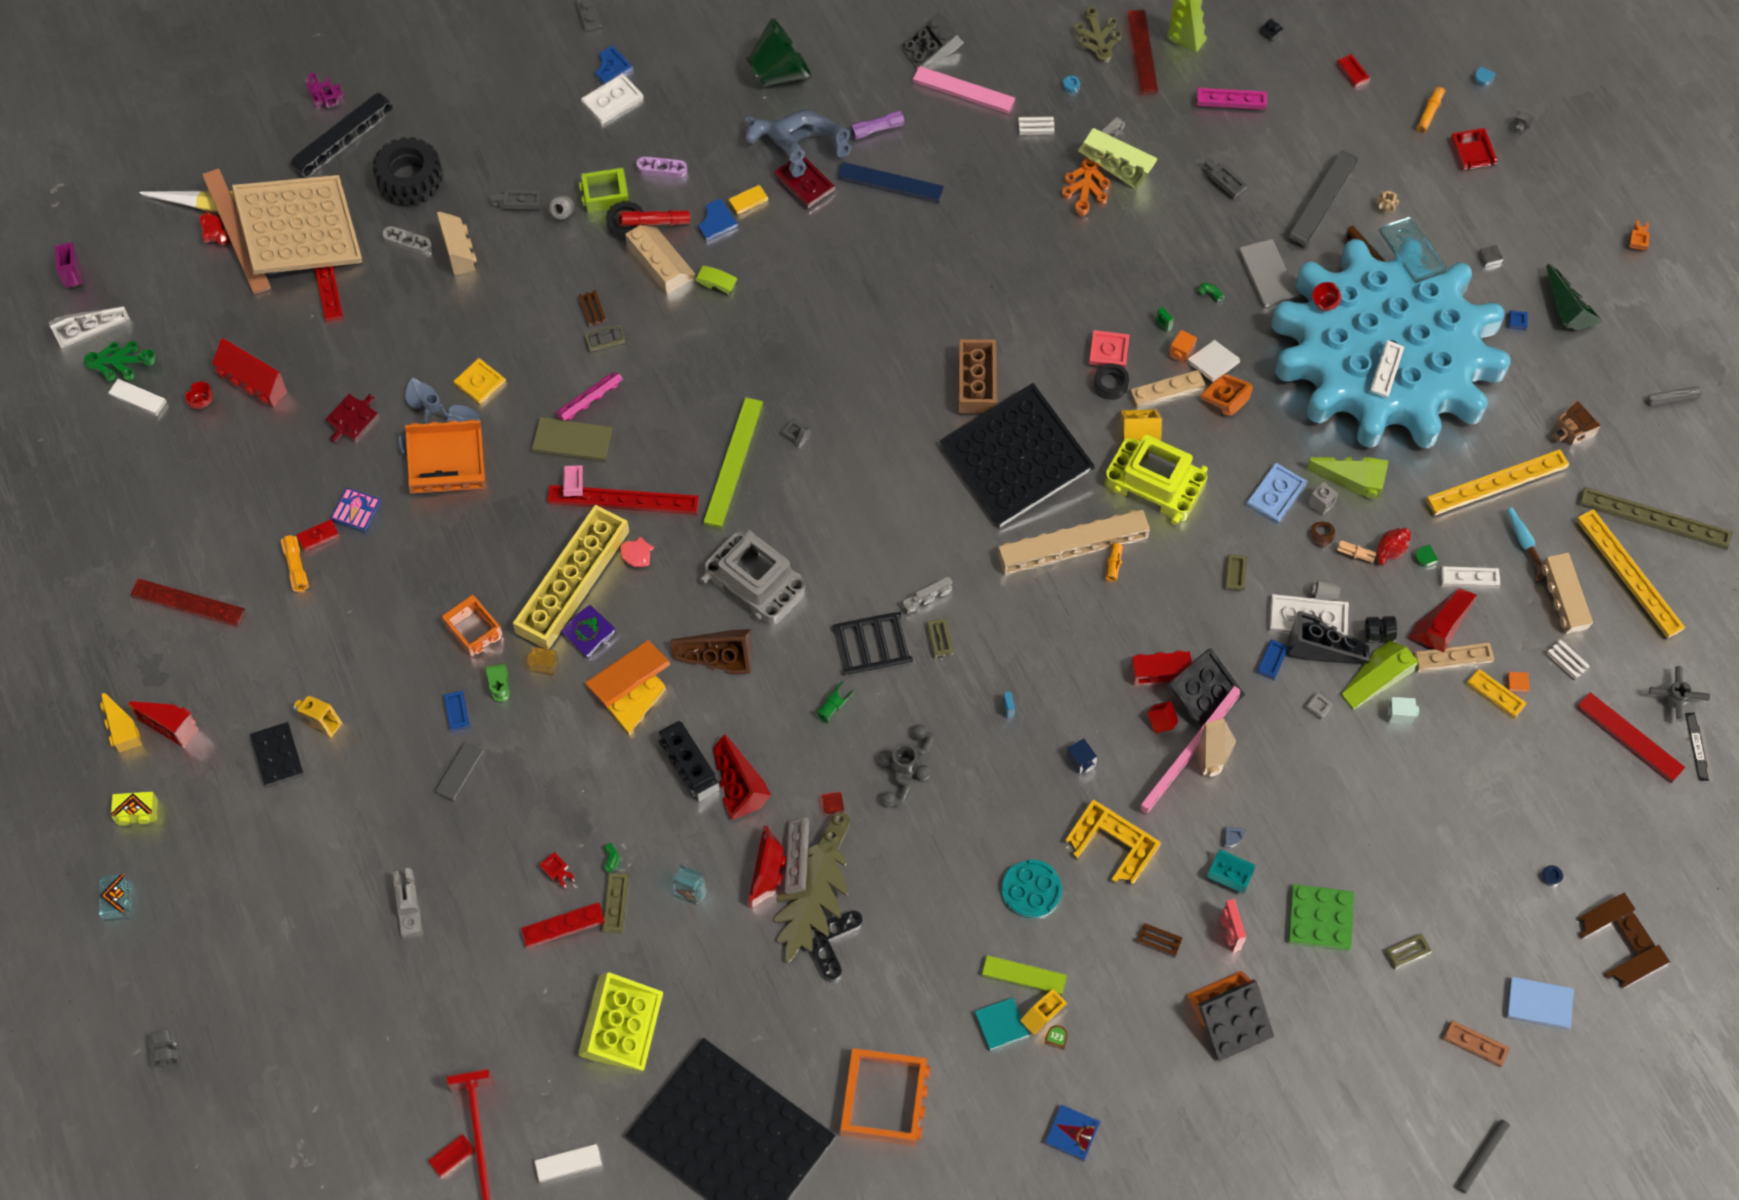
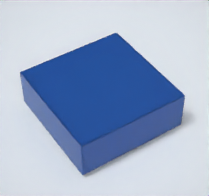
M1510 310L1508 313V329L1526 331L1528 328V312Z

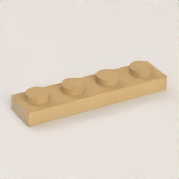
M1199 370L1130 389V395L1136 408L1205 389V382Z

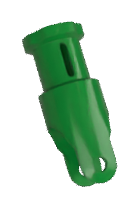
M844 681L835 687L825 699L824 705L815 711L816 716L821 721L829 723L830 717L834 712L839 711L853 694L854 690L845 699L838 695V689Z

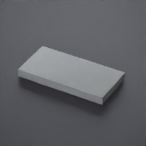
M1273 239L1239 247V253L1264 308L1278 305L1283 301L1298 299V293Z

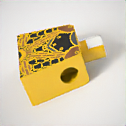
M310 695L304 701L299 699L294 704V710L298 712L304 723L329 738H332L342 724V721L330 704Z

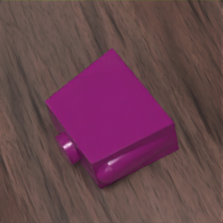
M73 242L56 245V270L64 288L82 285L81 264Z

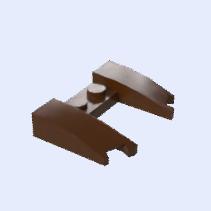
M1625 892L1578 918V921L1584 920L1585 931L1580 932L1581 939L1615 924L1636 955V957L1605 973V977L1609 980L1612 975L1622 980L1624 983L1621 988L1623 989L1666 968L1670 963L1660 945L1656 946L1635 915L1636 909Z

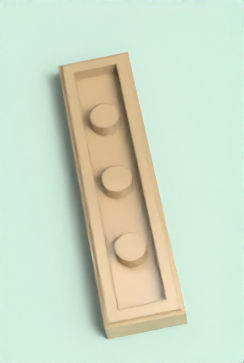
M1490 642L1449 647L1445 652L1434 649L1418 651L1413 654L1419 661L1416 666L1418 672L1492 663L1495 660Z

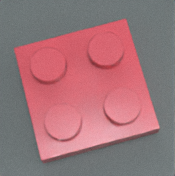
M1093 330L1089 365L1103 366L1113 363L1126 368L1130 335Z
M1235 899L1226 900L1220 915V923L1222 927L1226 928L1227 934L1225 937L1227 945L1231 946L1233 952L1241 951L1246 934Z

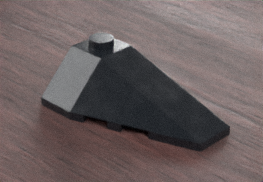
M1301 611L1297 612L1288 639L1290 655L1313 660L1354 663L1370 662L1368 645L1351 635H1343L1336 631L1337 627L1333 625L1329 627L1321 622V618Z

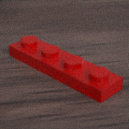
M597 902L522 927L521 930L525 945L529 949L606 922L601 905Z

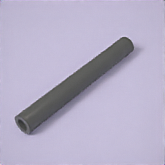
M1500 1120L1458 1185L1459 1191L1464 1194L1468 1192L1510 1127L1508 1122Z

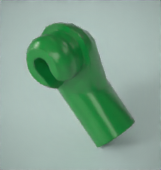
M1203 282L1198 287V291L1202 295L1209 292L1218 302L1225 297L1215 285Z

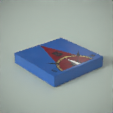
M1061 1105L1045 1145L1085 1161L1100 1121Z

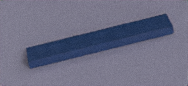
M842 162L838 173L839 180L936 203L940 202L944 190L943 185Z

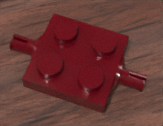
M369 393L362 401L348 394L325 419L326 423L335 430L329 437V440L336 443L343 436L356 442L379 417L378 413L369 407L372 401L375 400V397Z

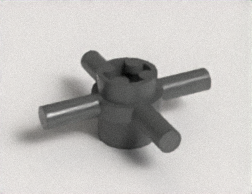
M1682 666L1675 667V683L1668 689L1649 688L1650 695L1666 696L1668 705L1676 708L1677 722L1684 721V705L1690 699L1710 700L1709 693L1692 692L1691 686L1683 681Z

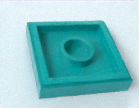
M1014 998L975 1011V1016L990 1051L1029 1036L1025 1025L1020 1021L1022 1017Z

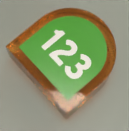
M1060 1025L1050 1027L1044 1044L1064 1050L1068 1038L1066 1029Z

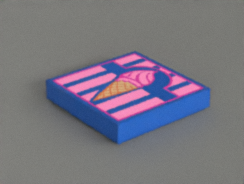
M346 487L330 519L335 523L366 533L381 504V499Z

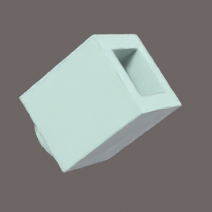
M1392 697L1388 704L1389 723L1413 724L1415 718L1419 716V706L1416 705L1415 698Z

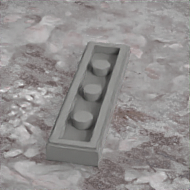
M807 817L789 821L785 892L788 895L806 890L809 819Z

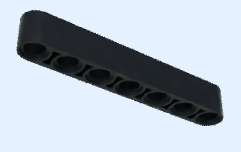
M381 93L374 94L296 154L291 160V166L304 177L309 176L388 115L393 109V103Z

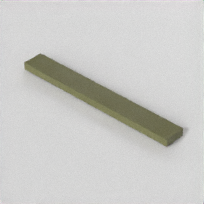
M1584 487L1579 506L1594 509L1721 549L1728 550L1733 531Z

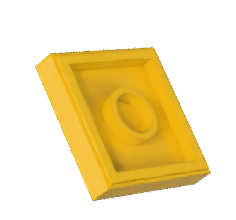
M480 358L453 381L457 388L479 405L506 382L503 376Z

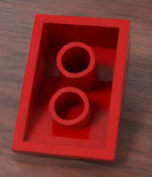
M130 701L128 703L138 721L182 748H185L199 731L195 724L196 721L191 717L192 713L185 707L179 708L174 704Z

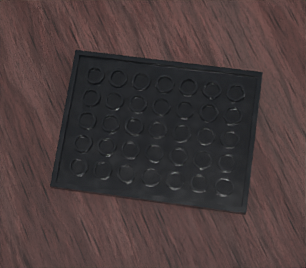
M703 1037L624 1137L706 1200H790L837 1138V1135Z

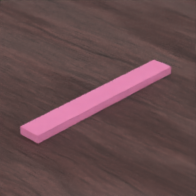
M1234 686L1206 723L1223 719L1238 700L1240 689ZM1204 725L1141 804L1140 811L1145 815L1149 813L1196 753Z

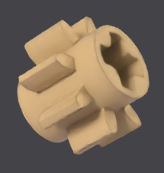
M1390 190L1382 191L1376 201L1379 204L1378 209L1385 213L1394 212L1395 207H1398L1399 200H1396L1397 194Z

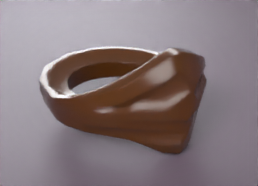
M1316 522L1310 530L1311 538L1315 544L1324 548L1334 540L1335 528L1329 522ZM1319 526H1326L1330 529L1328 535H1319L1315 529Z

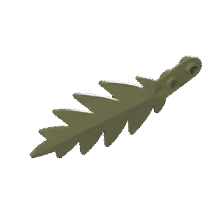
M838 813L834 815L820 843L808 848V856L810 857L807 858L806 890L789 895L784 890L776 898L777 902L795 900L774 918L775 923L791 921L777 938L778 943L787 942V963L791 962L801 946L808 951L813 950L810 925L826 937L829 936L826 917L821 906L836 917L841 918L839 905L830 885L845 896L848 895L844 876L837 864L838 862L843 866L847 865L843 854L839 850L851 823L847 814Z

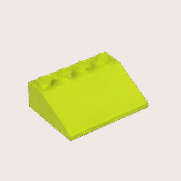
M609 972L599 976L578 1056L599 1063L644 1071L663 992Z

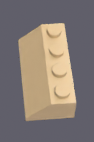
M641 225L625 234L627 247L666 294L696 277L693 270L657 227Z

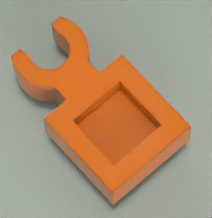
M1639 220L1636 221L1630 235L1629 248L1647 251L1650 233L1646 231L1648 230L1649 222H1646L1645 226L1641 227Z

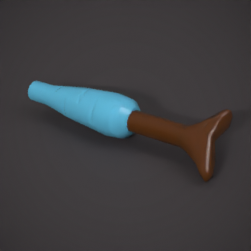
M1509 508L1507 513L1511 519L1519 544L1524 550L1528 551L1537 568L1536 582L1544 577L1541 568L1543 562L1535 549L1534 537L1516 514L1514 508Z

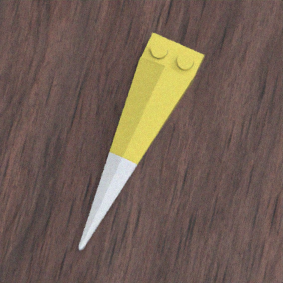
M209 191L139 192L143 197L178 203L219 214ZM229 191V192H230V195H231V197H232V199H233V202H234V204H235V206H236L233 192H232V191Z

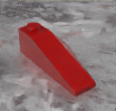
M1459 588L1416 623L1409 635V639L1445 652L1476 600L1477 594Z

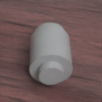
M1321 580L1313 583L1311 588V594L1314 595V599L1338 601L1341 587L1336 586V583Z

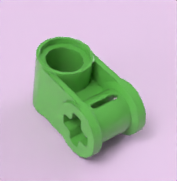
M506 663L486 666L487 679L493 699L497 702L506 701L510 695Z

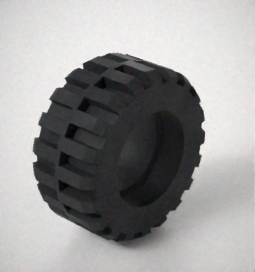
M400 137V140H391V143H386L382 146V150H378L373 159L372 170L380 194L388 201H394V204L398 205L402 203L404 206H410V204L417 205L421 201L429 200V197H433L437 193L436 190H439L443 180L441 163L437 151L431 144H426V141L422 139L417 140L415 137H410V139ZM414 165L422 168L417 174L410 177L394 175L398 169L404 166Z

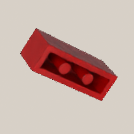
M1177 650L1173 653L1157 652L1152 655L1137 654L1132 656L1130 665L1134 686L1169 682L1192 663L1190 651Z

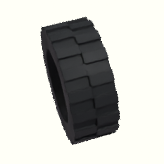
M621 201L611 206L606 215L609 234L617 238V240L626 241L625 234L638 226H619L617 223L618 214L620 211L640 210V212H644L642 207L631 201Z

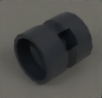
M1383 616L1382 619H1379V617H1366L1365 636L1367 642H1378L1380 639H1383V641H1396L1397 622L1395 616Z

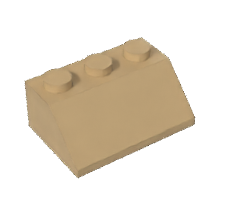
M437 212L454 276L475 271L474 263H477L475 253L470 252V249L473 247L470 238H466V235H468L466 224L462 225L460 217Z

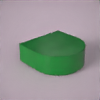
M1430 544L1419 548L1415 554V560L1421 566H1430L1438 562V558Z

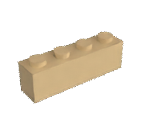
M1569 552L1547 557L1542 563L1541 568L1542 573L1546 575L1548 580V590L1554 598V608L1560 615L1561 627L1564 628L1566 634L1588 629L1593 624Z

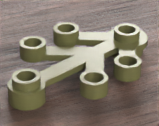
M1089 7L1085 10L1084 19L1091 23L1093 32L1085 29L1083 23H1076L1074 32L1078 35H1083L1079 38L1078 45L1095 52L1099 61L1107 62L1112 58V48L1121 40L1122 33L1119 30L1113 31L1111 40L1105 45L1104 40L1112 29L1117 27L1118 21L1115 17L1108 18L1107 25L1101 32L1097 21L1098 11L1094 7ZM1089 39L1097 42L1098 46L1090 43Z

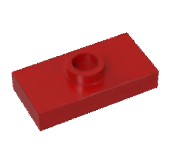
M332 519L296 534L304 552L340 537Z

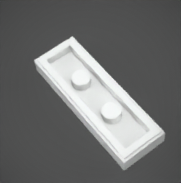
M1389 340L1385 342L1369 392L1384 398L1389 397L1404 346Z
M117 379L108 392L110 397L155 416L160 413L166 404L165 398L120 379Z
M1442 566L1440 569L1442 586L1500 587L1499 568Z
M594 1144L535 1160L539 1182L541 1183L601 1167L602 1162L598 1145Z

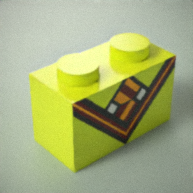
M154 792L113 794L111 817L116 824L122 826L129 825L130 823L149 824L150 822L157 821L158 799Z

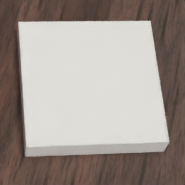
M1216 340L1188 359L1189 365L1199 370L1201 374L1212 382L1240 363L1239 357Z

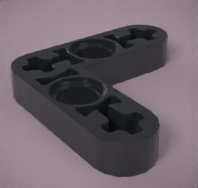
M849 911L842 914L841 918L835 917L828 920V929L832 924H837L841 927L838 933H832L829 930L828 937L814 927H811L812 937L813 933L820 935L821 943L818 946L816 939L813 938L812 952L824 978L828 982H837L842 976L841 966L830 942L861 928L863 918L858 911ZM850 918L858 919L857 924L854 925L850 922ZM842 920H844V923L846 924V928H847V929H844V924H843ZM821 950H828L830 952V956L827 959L820 958L818 954ZM830 962L832 969L836 971V976H833L832 974L828 975V964Z

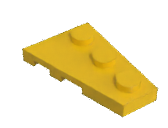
M655 675L607 709L627 734L631 736L634 728L639 722L641 723L644 715L650 707L654 706L666 690V687Z

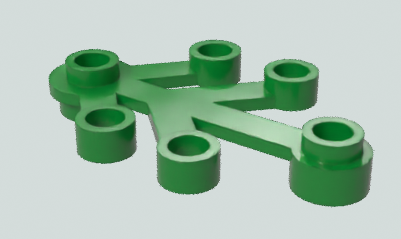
M130 341L121 350L117 342H111L108 347L99 353H87L84 357V365L88 369L99 370L104 374L105 380L111 382L116 379L115 371L103 365L111 364L122 373L125 380L130 381L134 379L135 374L131 368H127L123 363H143L146 366H152L156 361V356L151 349L143 350L137 356H125L128 353H136L139 350L137 342Z

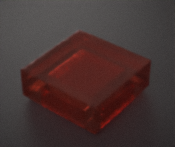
M841 792L822 794L825 815L844 812Z

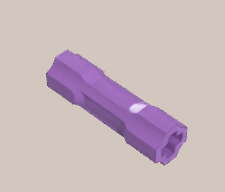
M901 110L894 111L883 117L851 124V133L855 140L860 139L871 133L904 125V118Z

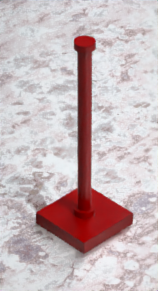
M489 1069L447 1076V1085L452 1092L468 1091L482 1200H491L476 1089L478 1087L495 1085L494 1077Z

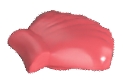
M639 537L637 541H627L621 544V557L627 564L633 567L649 566L650 551L655 547L647 543L642 537Z

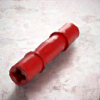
M688 210L620 211L618 222L620 226L687 225L690 223V212Z

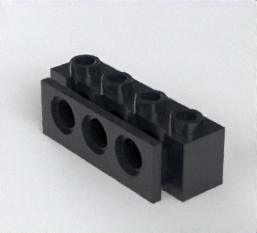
M677 721L659 731L660 739L658 743L662 750H667L669 754L667 757L672 766L676 765L679 769L677 773L680 779L686 781L689 785L687 789L692 797L696 796L700 802L720 790L719 782L715 778V773L682 721Z

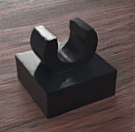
M1270 18L1260 27L1259 33L1272 42L1283 33L1284 28Z

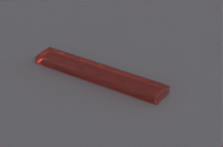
M1145 9L1128 10L1140 95L1158 94Z
M138 578L130 594L132 598L234 627H239L246 612L245 608L140 578Z

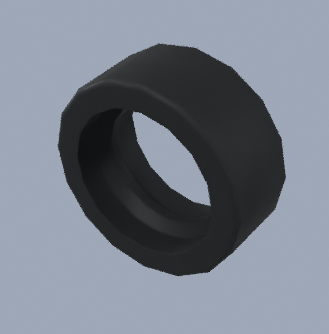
M1113 363L1099 367L1094 379L1095 391L1104 399L1115 400L1121 398L1128 389L1130 379L1128 372L1122 366ZM1105 375H1115L1122 380V385L1114 389L1107 388L1101 383V378Z

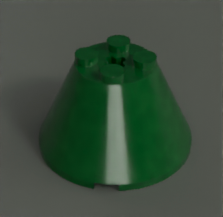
M775 18L768 22L751 53L746 57V60L752 67V72L756 77H761L759 79L764 87L772 84L809 79L812 76L800 52L797 53L792 46V40Z

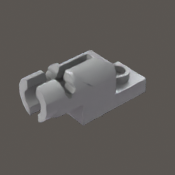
M410 868L405 869L406 880L408 881V884H405L406 888L403 887L402 877L399 875V871L396 870L392 874L401 935L404 938L423 934L419 898L416 892L413 870Z

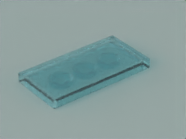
M1412 217L1379 228V233L1414 283L1447 272L1448 268Z

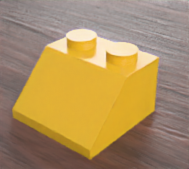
M1157 409L1120 410L1121 430L1124 440L1127 438L1142 440L1145 435L1161 440L1162 418Z

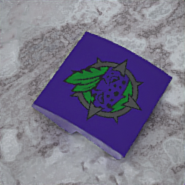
M589 605L579 612L560 632L581 652L590 657L601 643L605 644L617 629L594 607Z

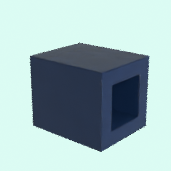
M1085 739L1068 747L1066 756L1079 774L1084 771L1089 772L1096 766L1097 755Z

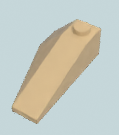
M1224 718L1205 723L1195 755L1203 776H1216L1222 772L1234 750L1236 739Z

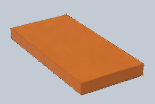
M647 640L592 677L585 684L603 705L608 708L671 664Z

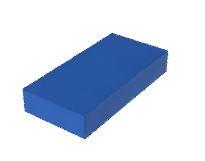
M1271 639L1256 674L1275 681L1289 646Z
M463 690L444 694L450 731L454 732L470 728Z

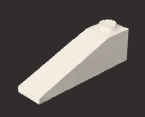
M124 307L64 315L50 321L49 325L60 347L63 348L127 321L129 316Z

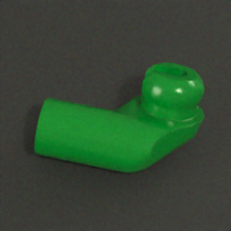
M608 843L604 846V850L608 855L604 869L606 872L611 873L618 868L621 857L614 845Z

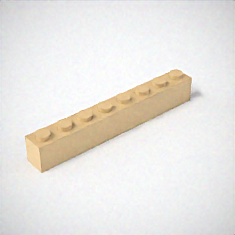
M1132 510L1124 515H1113L1108 519L1094 520L1089 524H1078L1073 528L1059 529L1050 534L1043 533L1034 538H1023L1018 542L1004 543L998 547V558L1004 575L1111 548L1113 543L1122 545L1148 538L1150 527L1143 510Z

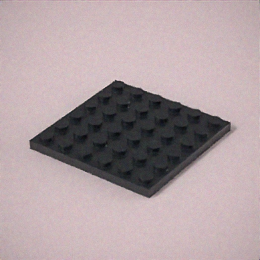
M1031 383L940 440L945 451L1000 527L1095 468L1093 462L1034 383Z

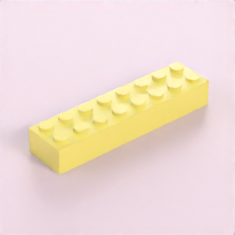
M595 505L513 622L515 633L549 650L561 633L560 631L565 627L628 535V521Z

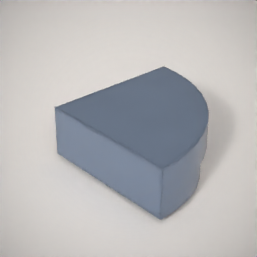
M1225 827L1224 848H1230L1239 844L1244 837L1246 828Z

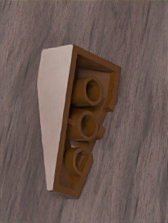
M751 629L729 630L671 639L673 659L705 665L710 669L724 670L729 674L751 673L753 658Z

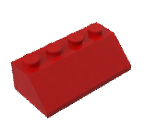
M222 338L220 340L212 362L215 374L222 379L226 378L234 387L239 386L249 396L254 395L262 404L274 407L287 393L280 372L226 339Z

